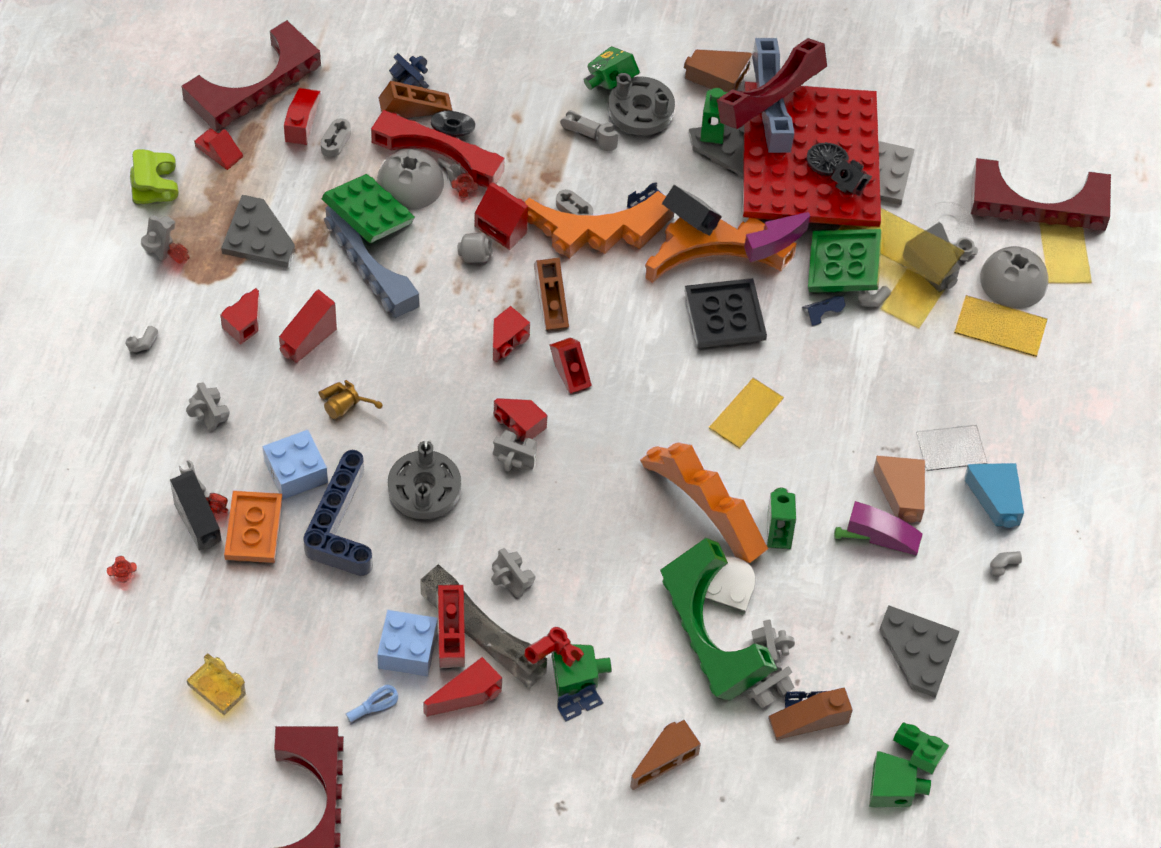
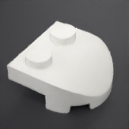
M727 556L728 564L717 573L710 583L705 599L746 612L756 584L754 571L744 560Z

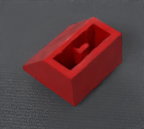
M492 182L474 213V226L508 250H511L527 234L528 205L522 199H517L511 195L504 187Z

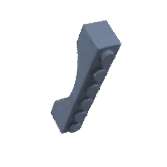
M755 38L752 60L757 88L766 84L780 70V51L777 38ZM781 98L774 105L761 112L768 153L791 152L794 138L792 117L787 113L784 99Z
M329 206L325 207L326 217L324 222L327 228L334 231L338 244L346 248L350 261L352 263L356 262L361 276L364 279H368L373 293L379 295L382 299L385 310L387 312L390 311L397 318L420 307L419 292L409 278L397 274L375 261L366 250L360 234Z

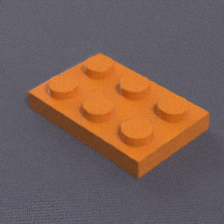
M233 491L224 552L225 560L275 563L283 500L281 493Z

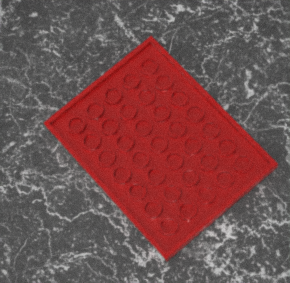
M745 81L744 91L757 89L756 82ZM799 86L787 96H784L785 107L789 116L792 117L794 128L791 152L768 153L762 113L744 124L743 218L776 220L809 212V222L880 227L881 200L877 91ZM818 143L836 144L847 152L850 162L854 159L864 166L862 170L872 176L860 196L849 191L844 193L835 187L837 182L831 179L832 176L820 175L808 166L806 161L808 150Z

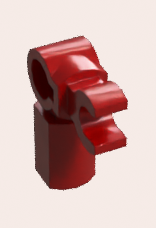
M560 627L551 628L547 636L528 646L524 652L525 657L532 664L537 663L550 653L556 652L562 656L564 663L569 667L573 665L575 660L580 661L584 653L580 648L571 644V641L567 638V633Z

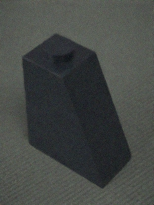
M676 185L672 186L662 202V205L697 230L709 236L716 229L718 222L722 218L719 213L703 200Z
M191 470L170 479L174 506L198 550L211 548L222 541L219 525L194 471Z

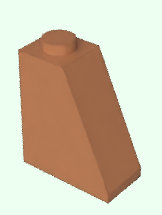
M877 455L873 473L894 516L908 523L921 522L925 510V460Z

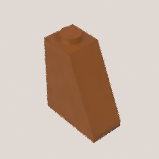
M696 49L691 57L688 56L685 60L683 67L686 69L685 79L709 89L720 88L723 92H729L732 89L738 90L751 68L752 53Z

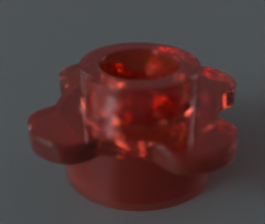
M468 173L459 175L456 180L451 182V187L459 192L461 198H466L469 193L478 190V184L474 182V179Z
M172 242L169 245L170 249L167 253L177 263L182 264L183 261H187L190 258L187 254L189 251L182 244Z
M210 493L209 497H206L213 513H228L226 508L228 499L217 493Z
M118 556L115 558V563L107 568L108 576H113L116 581L125 583L131 579L133 572L137 570V565L134 562L130 563L125 560L124 556Z

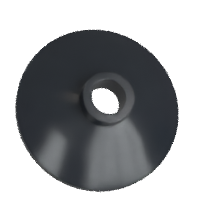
M442 111L432 116L431 126L436 131L451 137H457L472 133L475 130V121L470 116L461 112Z

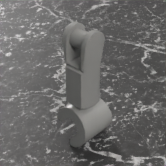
M572 110L567 111L566 117L560 120L561 126L565 129L576 131L593 139L598 137V145L605 151H612L617 148L618 132L613 131L614 124L612 123L601 125L582 117Z

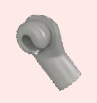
M882 286L876 294L871 295L869 291H860L858 302L863 307H879L891 295V290L887 286Z
M148 326L143 337L138 339L135 336L128 337L125 342L128 350L136 353L149 349L158 334V329Z
M1021 552L999 553L990 563L992 574L1004 575V566L1021 563Z

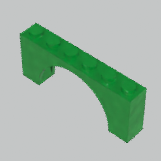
M704 538L660 569V572L664 578L662 580L663 585L672 596V605L681 616V625L690 636L691 647L698 654L701 661L700 667L711 683V692L718 698L731 701L776 671L777 667L767 647L754 643L738 651H723L710 639L703 619L704 599L710 583L728 562L720 544L711 539Z

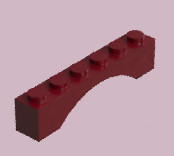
M810 38L805 39L792 49L782 68L766 84L750 91L732 89L717 99L720 122L735 129L742 127L745 123L828 67L825 43Z

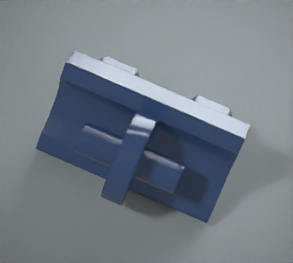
M399 53L393 57L396 63L389 69V72L397 81L407 74L409 77L403 82L404 84L426 89L429 87L424 81V77L420 74V72L423 74L428 72L426 68L427 59L425 57L419 56L415 58L411 56L409 58L411 64Z

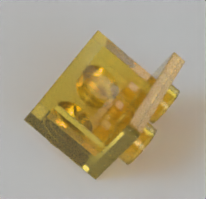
M207 653L204 656L205 663L186 680L187 685L220 713L225 715L246 695L245 681L238 673H231L220 658H213Z

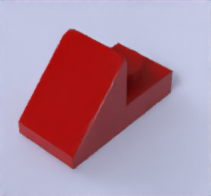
M209 128L194 140L196 148L226 170L243 158L242 152L225 129L217 133Z

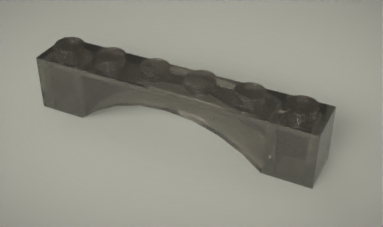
M439 564L420 579L421 595L437 609L438 585H460ZM464 591V633L530 689L547 673V658L544 657L537 663L532 664L524 654L525 649L531 644L511 635L498 626Z

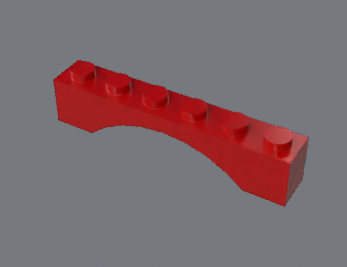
M383 110L371 128V143L391 151L398 149H422L441 154L458 164L469 176L472 183L484 188H488L492 182L497 184L504 173L505 157L484 150L477 145L461 141L457 137H451L435 129L423 126L416 121L403 118L396 113Z

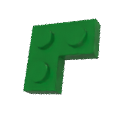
M905 722L901 724L893 738V741L914 751L909 763L932 775L949 748V745L944 743L941 738L930 736L920 731L917 726Z

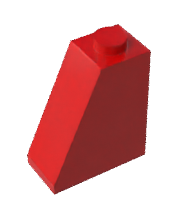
M319 289L313 293L279 336V350L284 357L291 358L294 362L298 363L337 330L335 302Z

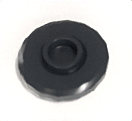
M825 142L812 146L808 150L806 161L814 172L820 175L832 176L834 174V167L843 159L849 161V157L842 147Z

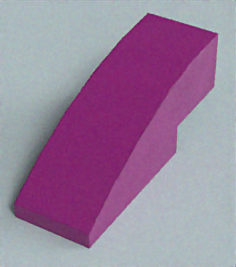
M809 212L767 221L763 231L746 234L744 249L749 261L754 262L776 254L800 238L808 229Z
M857 501L854 502L847 528L848 532L870 537L869 543L917 556L923 533L900 518L883 510Z

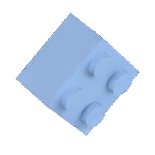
M309 430L262 446L264 462L283 499L328 483L327 467Z
M387 610L377 653L378 669L428 677L438 633V618Z

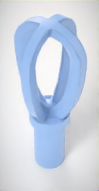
M392 685L380 687L362 705L346 713L348 720L351 723L365 714L382 711L395 705L398 701V692ZM393 693L391 697L371 705L386 694Z

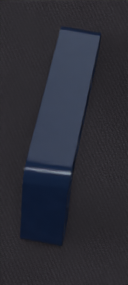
M352 449L342 455L304 534V552L307 558L358 576H365L373 568L372 550L367 545L335 535L364 475L363 455L361 452ZM323 523H328V524H329V525H326V526H321V524H323ZM313 543L319 544L318 546H311ZM342 551L340 554H335L334 552ZM358 559H365V561H362V562H359V561H357V560H358Z

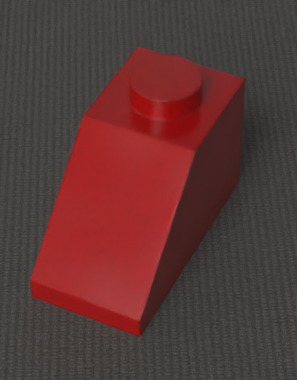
M570 337L549 345L555 367L570 394L592 386L580 341Z

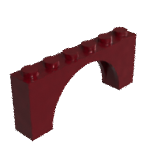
M288 20L270 30L271 46L277 52L279 61L274 71L264 80L246 87L230 88L213 84L198 75L181 86L183 100L216 132L223 127L229 126L234 120L246 115L256 106L262 105L267 99L281 93L286 87L298 82L302 77L321 66L320 50Z
M976 158L972 173L970 214L1106 231L1111 210V174L1088 172L1083 189L1071 199L1058 203H1040L1020 196L1007 185L1001 175L999 161Z
M275 726L274 752L276 761L292 763L309 771L321 783L327 796L325 812L315 829L301 840L277 848H341V833H336V824H341L342 809L337 808V800H342V784H338V776H343V760H339V752H344V736H339L338 726Z

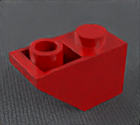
M255 288L251 292L245 293L239 301L225 308L220 314L222 329L240 345L259 331V290Z
M509 306L494 318L493 361L495 362L499 361L502 357L506 358L516 346L524 344L530 337V322L512 306Z
M504 398L494 400L493 415L495 419L501 424L504 423L510 432L517 435L516 439H521L524 442L525 439H533L547 429L548 415L532 400Z

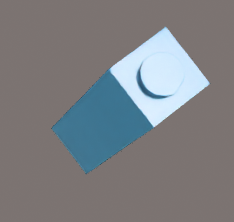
M968 464L964 476L965 482L995 526L1007 528L1020 526L1024 509L1017 464Z

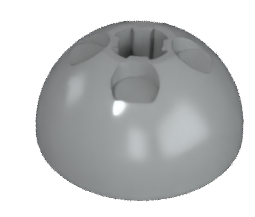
M405 149L390 155L382 163L378 171L377 183L408 210H416L429 206L439 198L443 191L444 178L440 166L430 155L420 150Z
M1010 246L994 252L985 261L980 273V282L985 293L998 304L1010 308H1026L1038 303L1045 296L1049 277L1044 262L1036 253L1024 247Z

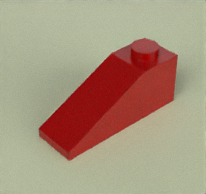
M298 88L288 107L284 122L285 142L302 145L308 144L321 91Z
M438 585L439 668L465 667L464 585Z
M481 657L423 702V713L428 717L481 705L489 699L493 700L502 691V677Z

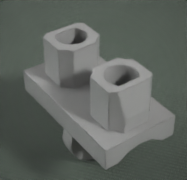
M154 215L149 217L147 235L141 238V246L147 253L156 254L161 261L167 258L168 249L172 247L173 243L170 233L175 229V221L168 216H163L160 219Z
M204 382L197 383L196 387L198 390L189 399L190 404L187 406L186 412L189 417H197L198 420L203 419L208 431H214L218 423L228 420L230 411L227 405L216 406V403H219L221 398L217 387L207 388Z
M507 430L500 437H495L493 441V455L498 456V461L505 463V471L510 472L513 466L521 469L522 465L534 468L537 451L536 440L527 438L523 445L515 443L517 435Z
M505 548L500 549L497 559L492 563V570L495 574L492 576L491 581L496 586L503 584L505 588L511 591L515 598L522 597L525 589L533 585L536 576L531 570L522 571L520 569L522 557L518 552L508 553Z
M771 620L763 621L764 627L751 631L753 642L758 645L767 644L777 667L775 672L781 671L782 665L779 650H781L783 656L789 655V649L794 647L795 640L792 636H786L785 630L779 631V637H776V631L772 627Z
M788 666L773 676L768 675L762 679V683L745 693L748 700L754 698L758 705L764 708L775 701V698L768 689L772 685L775 686L780 696L794 689L795 687L788 676L793 673Z

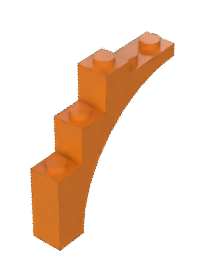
M659 191L632 208L597 216L560 212L543 206L531 198L525 201L526 205H528V223L534 224L545 235L551 236L552 247L555 251L569 259L587 242L592 248L604 254L621 238L628 244L641 249L674 217V212L662 205L666 196Z
M679 217L666 228V241L661 245L659 252L647 260L645 264V278L653 283L666 271L695 258L712 255H732L748 258L744 249L746 234L763 231L765 224L756 218H749L746 222L743 221L736 229L720 219L716 229L709 236ZM793 242L778 253L757 261L782 271L794 258L797 243Z
M678 442L668 448L656 446L649 449L646 453L647 455L640 459L644 468L666 477L698 504L718 528L736 558L751 563L768 550L745 501L729 496L718 472L708 471L703 468L692 445Z

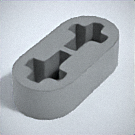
M340 118L330 124L321 139V152L327 157L339 155L351 135L349 121Z
M565 189L557 193L556 207L559 211L579 215V212L581 215H586L583 214L586 212L587 215H593V207L573 191Z

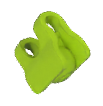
M145 149L134 150L132 154L133 166L130 168L132 201L136 204H149L175 200L179 193L177 183L160 177V175L170 174L175 170V157L170 153L153 152Z

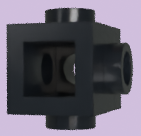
M843 159L834 167V174L831 179L837 182L835 187L842 192L847 193L849 191L860 196L872 176L862 170L864 166L858 161L852 159L850 162Z

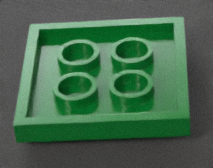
M364 174L324 192L321 198L369 243L412 224L415 216L405 206L400 204L368 174Z
M882 230L813 231L808 279L809 292L878 290Z

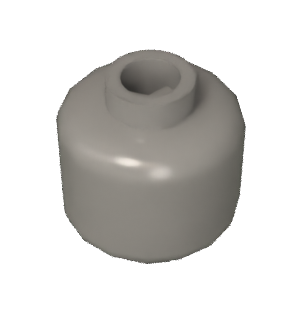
M481 232L465 234L457 245L458 255L462 256L466 263L486 262L489 256L493 254L492 240L485 233Z

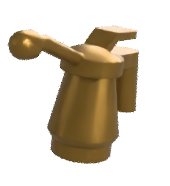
M348 380L344 381L345 385L337 382L318 392L322 399L330 397L324 404V408L333 419L342 417L352 405H356L359 401L372 403L378 409L383 407L380 401L359 396L354 384Z

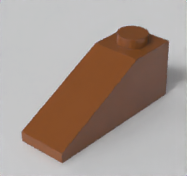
M390 81L378 97L381 112L385 110L396 113L403 118L430 116L442 111H453L449 93Z
M560 257L536 260L534 271L545 329L569 327Z
M844 687L814 695L769 715L768 719L775 739L780 740L848 724L853 709Z
M685 720L678 723L672 722L663 729L632 774L630 783L632 790L699 755L701 743Z

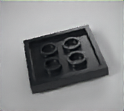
M753 278L685 286L684 292L697 348L765 341L767 339V332Z

